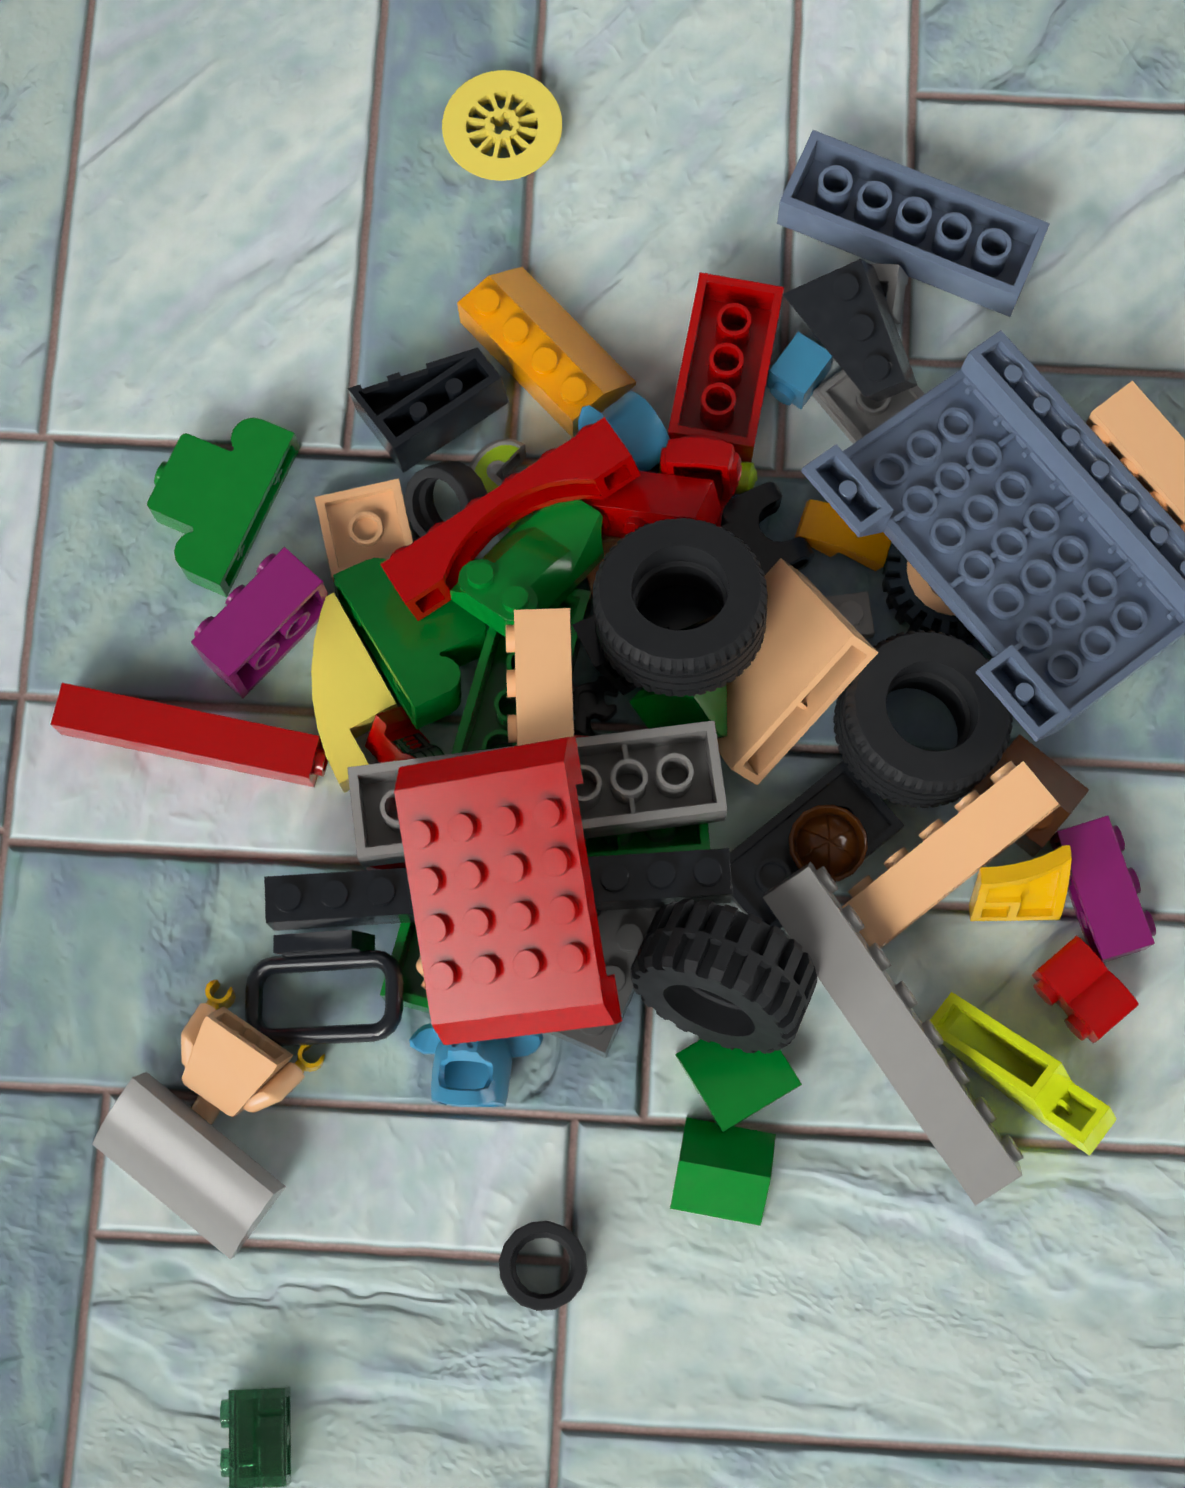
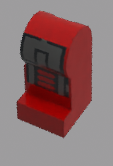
M402 706L376 714L365 747L380 763L445 755L438 746L430 744V741L419 729L416 730Z

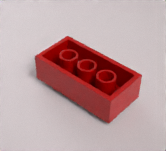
M699 273L668 428L670 439L698 434L715 436L725 440L727 443L733 444L734 450L740 455L742 462H752L784 287Z

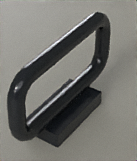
M338 930L274 935L273 953L282 956H273L261 960L253 967L247 977L245 988V1022L280 1046L375 1042L386 1039L395 1032L402 1019L404 1000L402 968L396 958L389 953L375 950V935L356 930ZM378 968L385 975V1011L383 1017L377 1023L268 1028L263 1022V987L266 979L271 975Z

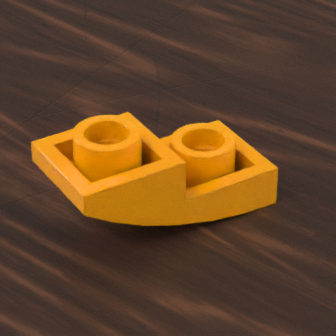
M813 499L806 501L794 537L805 538L812 548L829 557L840 552L874 571L884 566L891 545V541L883 532L858 537L829 503Z

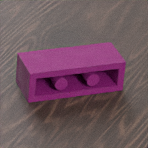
M1107 815L1057 831L1049 841L1053 851L1063 845H1070L1072 860L1067 891L1086 944L1103 963L1146 950L1154 945L1155 942L1152 936H1156L1155 923L1148 910L1143 911L1137 896L1141 892L1140 882L1135 870L1132 867L1127 868L1122 855V851L1125 850V842L1117 825L1112 826Z

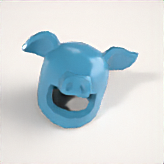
M628 391L602 413L590 405L582 407L578 419V430L588 424H594L605 417L632 455L639 471L648 472L660 462L661 450L667 447V442L670 438L655 410L638 393Z
M429 1023L418 1028L409 1039L410 1047L423 1054H435L431 1080V1101L433 1103L455 1107H506L511 1079L512 1058L529 1056L535 1053L542 1044L543 1036L541 1033L443 1045L432 1024Z

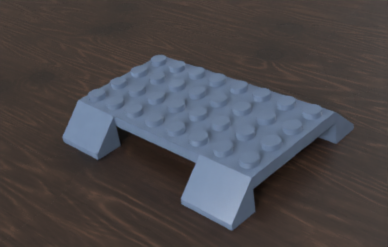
M1002 330L971 350L962 368L844 451L836 444L805 465L801 470L858 537L883 532L983 646L992 659L980 667L976 674L1035 742L1057 733L1185 635V532Z

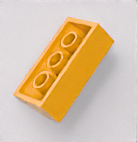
M523 267L487 276L457 302L460 323L572 438L579 431L578 419L582 407L590 405L602 413L636 385V381Z

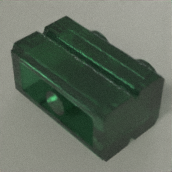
M290 1386L248 1387L228 1390V1399H222L220 1405L221 1428H229V1448H222L220 1456L222 1478L229 1477V1488L284 1487L291 1484Z

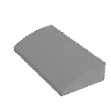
M147 1072L132 1077L109 1111L92 1145L229 1259L235 1257L286 1187Z

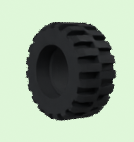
M682 899L679 902L675 900L658 910L651 921L630 970L636 994L641 995L642 1001L648 1007L654 1008L656 1014L661 1018L670 1020L676 1024L677 1028L686 1033L689 1031L699 1036V1039L709 1043L712 1041L721 1044V1047L731 1050L734 1048L742 1049L746 1053H755L757 1051L763 1054L772 1053L789 1045L795 1039L817 983V974L810 955L802 952V946L795 939L786 937L783 930L775 925L770 926L764 923L762 918L752 913L748 915L738 911L736 907L727 904L721 906L715 904L714 901L704 899L700 902H695L693 899Z

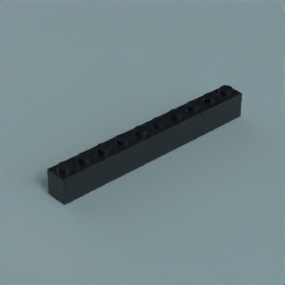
M729 848L588 857L596 911L663 907L675 900L679 902L682 899H693L695 902H700L704 899L714 901L715 904L731 902L733 892ZM406 868L264 877L266 924L273 931L415 922Z

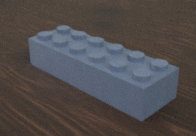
M812 130L781 197L777 224L876 264H899L908 277L1008 317H1011L1050 225L1048 222L815 130Z

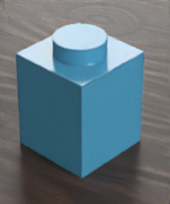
M798 331L769 370L766 387L770 389L773 397L785 405L793 404L802 409L813 395V391L829 373L833 357L828 350Z

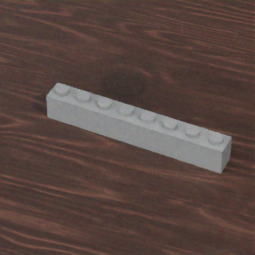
M809 862L766 891L763 899L790 938L795 939L802 946V952L810 955L817 977L976 1206L1022 1176L1021 1166L1018 1161L1024 1157L1010 1135L1007 1134L1001 1138L992 1125V1122L997 1120V1117L987 1101L982 1096L974 1099L965 1084L971 1080L960 1062L955 1057L948 1061L938 1047L944 1041L929 1019L923 1023L920 1021L912 1009L918 1003L903 981L895 984L886 971L891 964L877 943L869 947L859 931L865 928L855 910L850 905L842 908L833 895L838 890V887L828 871L823 866L816 870L813 864Z

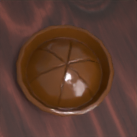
M833 804L817 805L803 812L793 823L788 838L790 855L797 868L800 869L809 862L813 864L816 870L823 866L834 881H841L853 875L862 865L868 849L866 831L860 820L849 810Z

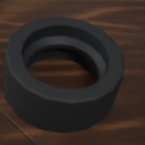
M442 461L415 472L407 484L404 497L405 509L412 528L420 537L427 534L433 525L443 521L436 510L433 498L435 483L438 479L448 483L455 491L460 503V511L471 500L488 494L482 479L471 467L460 461Z
M551 1221L530 1222L515 1230L504 1243L499 1258L500 1279L507 1294L521 1306L536 1311L555 1310L570 1302L581 1290L587 1274L586 1253L579 1239L565 1226ZM536 1238H550L558 1241L566 1249L570 1257L571 1270L568 1280L560 1289L552 1293L538 1294L529 1291L520 1282L516 1273V1260L520 1250L526 1243Z

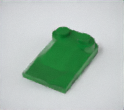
M582 500L556 503L531 512L521 519L482 559L470 561L462 567L459 572L458 583L450 590L451 600L506 638V625H514V610L556 609L604 558L601 538L603 516L599 511Z

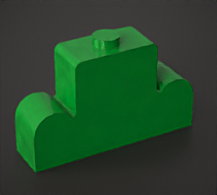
M254 417L242 420L233 429L231 435L233 451H228L190 434H182L168 462L163 461L159 465L154 477L155 487L147 501V506L158 523L185 534L177 541L174 555L175 560L187 579L194 584L225 597L228 596L300 450V445L294 432Z
M368 559L333 575L335 594L363 644L412 724L418 730L457 710L462 697L459 667L480 658L487 634V627L484 622L452 600L420 621H417L380 564L386 561V559Z

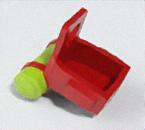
M698 434L669 439L667 447L661 450L658 473L714 481L722 510L715 524L721 527L723 510L731 497L753 489L758 479L754 463L742 462L740 455L735 452L733 444L727 443L725 440L715 436Z

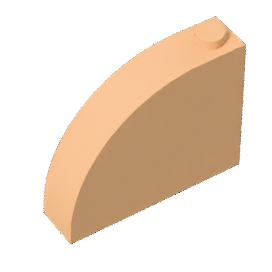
M782 558L765 575L768 599L766 630L763 643H761V648L757 652L754 661L751 662V665L744 669V672L736 677L734 681L727 682V736L717 739L719 753L730 769L756 785L767 776L878 654L872 645L815 585Z

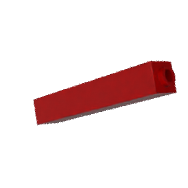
M67 683L61 684L50 724L61 735L314 788L317 776L323 777L328 765V760L318 735Z

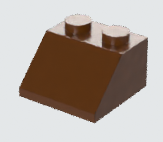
M1019 734L1005 750L997 765L971 792L976 790L981 795L993 786L994 783L990 777L1008 762L1012 761L1015 766H1018L1023 761L1027 764L1061 805L1014 842L1031 857H1034L1065 822L1089 789Z

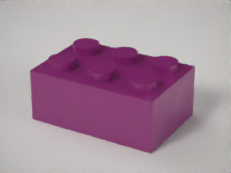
M285 547L277 555L275 553L268 555L258 566L257 575L246 586L240 585L236 587L227 597L226 606L215 617L210 616L200 623L194 632L195 638L191 641V644L204 663L242 699L318 623L326 596H328L323 581Z

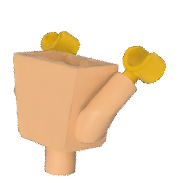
M212 980L206 985L205 994L208 998L207 1002L199 1004L181 1032V1062L185 1067L182 1082L198 1094L191 1109L211 1125L220 1111L228 1116L235 1117L244 1110L255 1113L282 1101L304 1079L303 1073L305 1071L313 1072L321 1068L325 1054H323L317 1062L307 1063L302 1055L312 1045H301L298 1050L297 1061L295 1063L289 1062L293 1054L228 1010L236 999L235 991L232 987L228 989L227 994L223 998H214L215 992L220 987L218 980Z

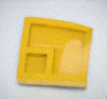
M1063 845L1048 854L1016 864L980 867L969 902L970 921L1060 920L1070 877L1072 860L1070 845Z

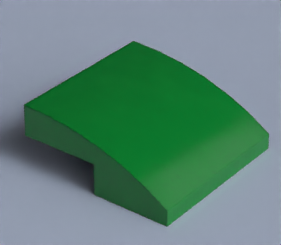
M700 1039L675 1054L722 1133L802 1085L781 1050H775L772 1053L766 1054L760 1051L746 1053L742 1049L734 1048L731 1050L721 1047V1044L712 1041L709 1043Z

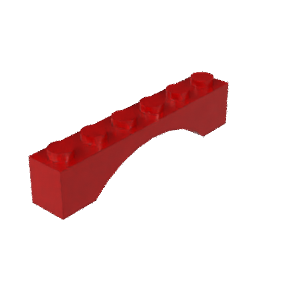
M603 417L596 423L588 424L581 428L576 436L558 448H552L543 453L538 461L523 471L509 475L500 486L488 494L471 500L462 511L453 517L433 525L427 534L408 546L398 548L391 554L389 559L380 565L405 605L417 621H420L451 600L450 590L458 583L459 572L462 567L468 562L473 561L496 535L513 522L535 510L556 503L581 499L604 500L641 476L632 455L606 418Z

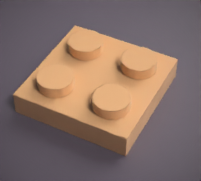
M399 478L315 497L333 582V575L372 558H384L387 560L398 548L413 543Z

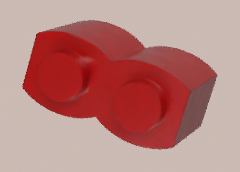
M1077 935L1032 974L1037 982L1033 985L1037 994L1048 1005L1053 1006L1056 1003L1063 1009L1068 1016L1064 1020L1065 1024L1082 1041L1088 1038L1094 1044L1139 1005L1126 986L1107 969L1096 953Z

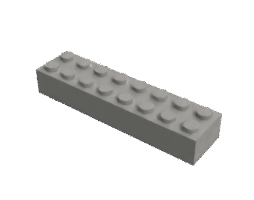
M715 721L576 738L583 784L576 785L585 839L725 821L728 810ZM502 748L347 767L357 858L362 867L405 862L394 794L399 767Z

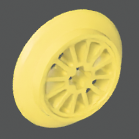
M490 71L469 79L451 96L443 114L442 134L450 155L468 172L489 180H514L535 172L551 158L561 138L562 115L553 94L535 78L516 71ZM506 100L502 109L498 107L496 101ZM513 102L519 103L514 110H511ZM490 104L493 111L489 112L483 106ZM526 111H530V112L532 113V114H528V115L523 116ZM477 114L482 119L473 118L472 116ZM504 122L509 123L510 131L503 130L501 134H496L495 126L501 127ZM534 125L538 126L537 129L528 128ZM468 129L477 130L471 133H467ZM524 139L532 140L533 143L528 144ZM482 142L481 145L477 148L473 146L474 144ZM512 145H515L523 152L516 155ZM493 146H495L492 156L485 155ZM502 148H506L509 158H499Z

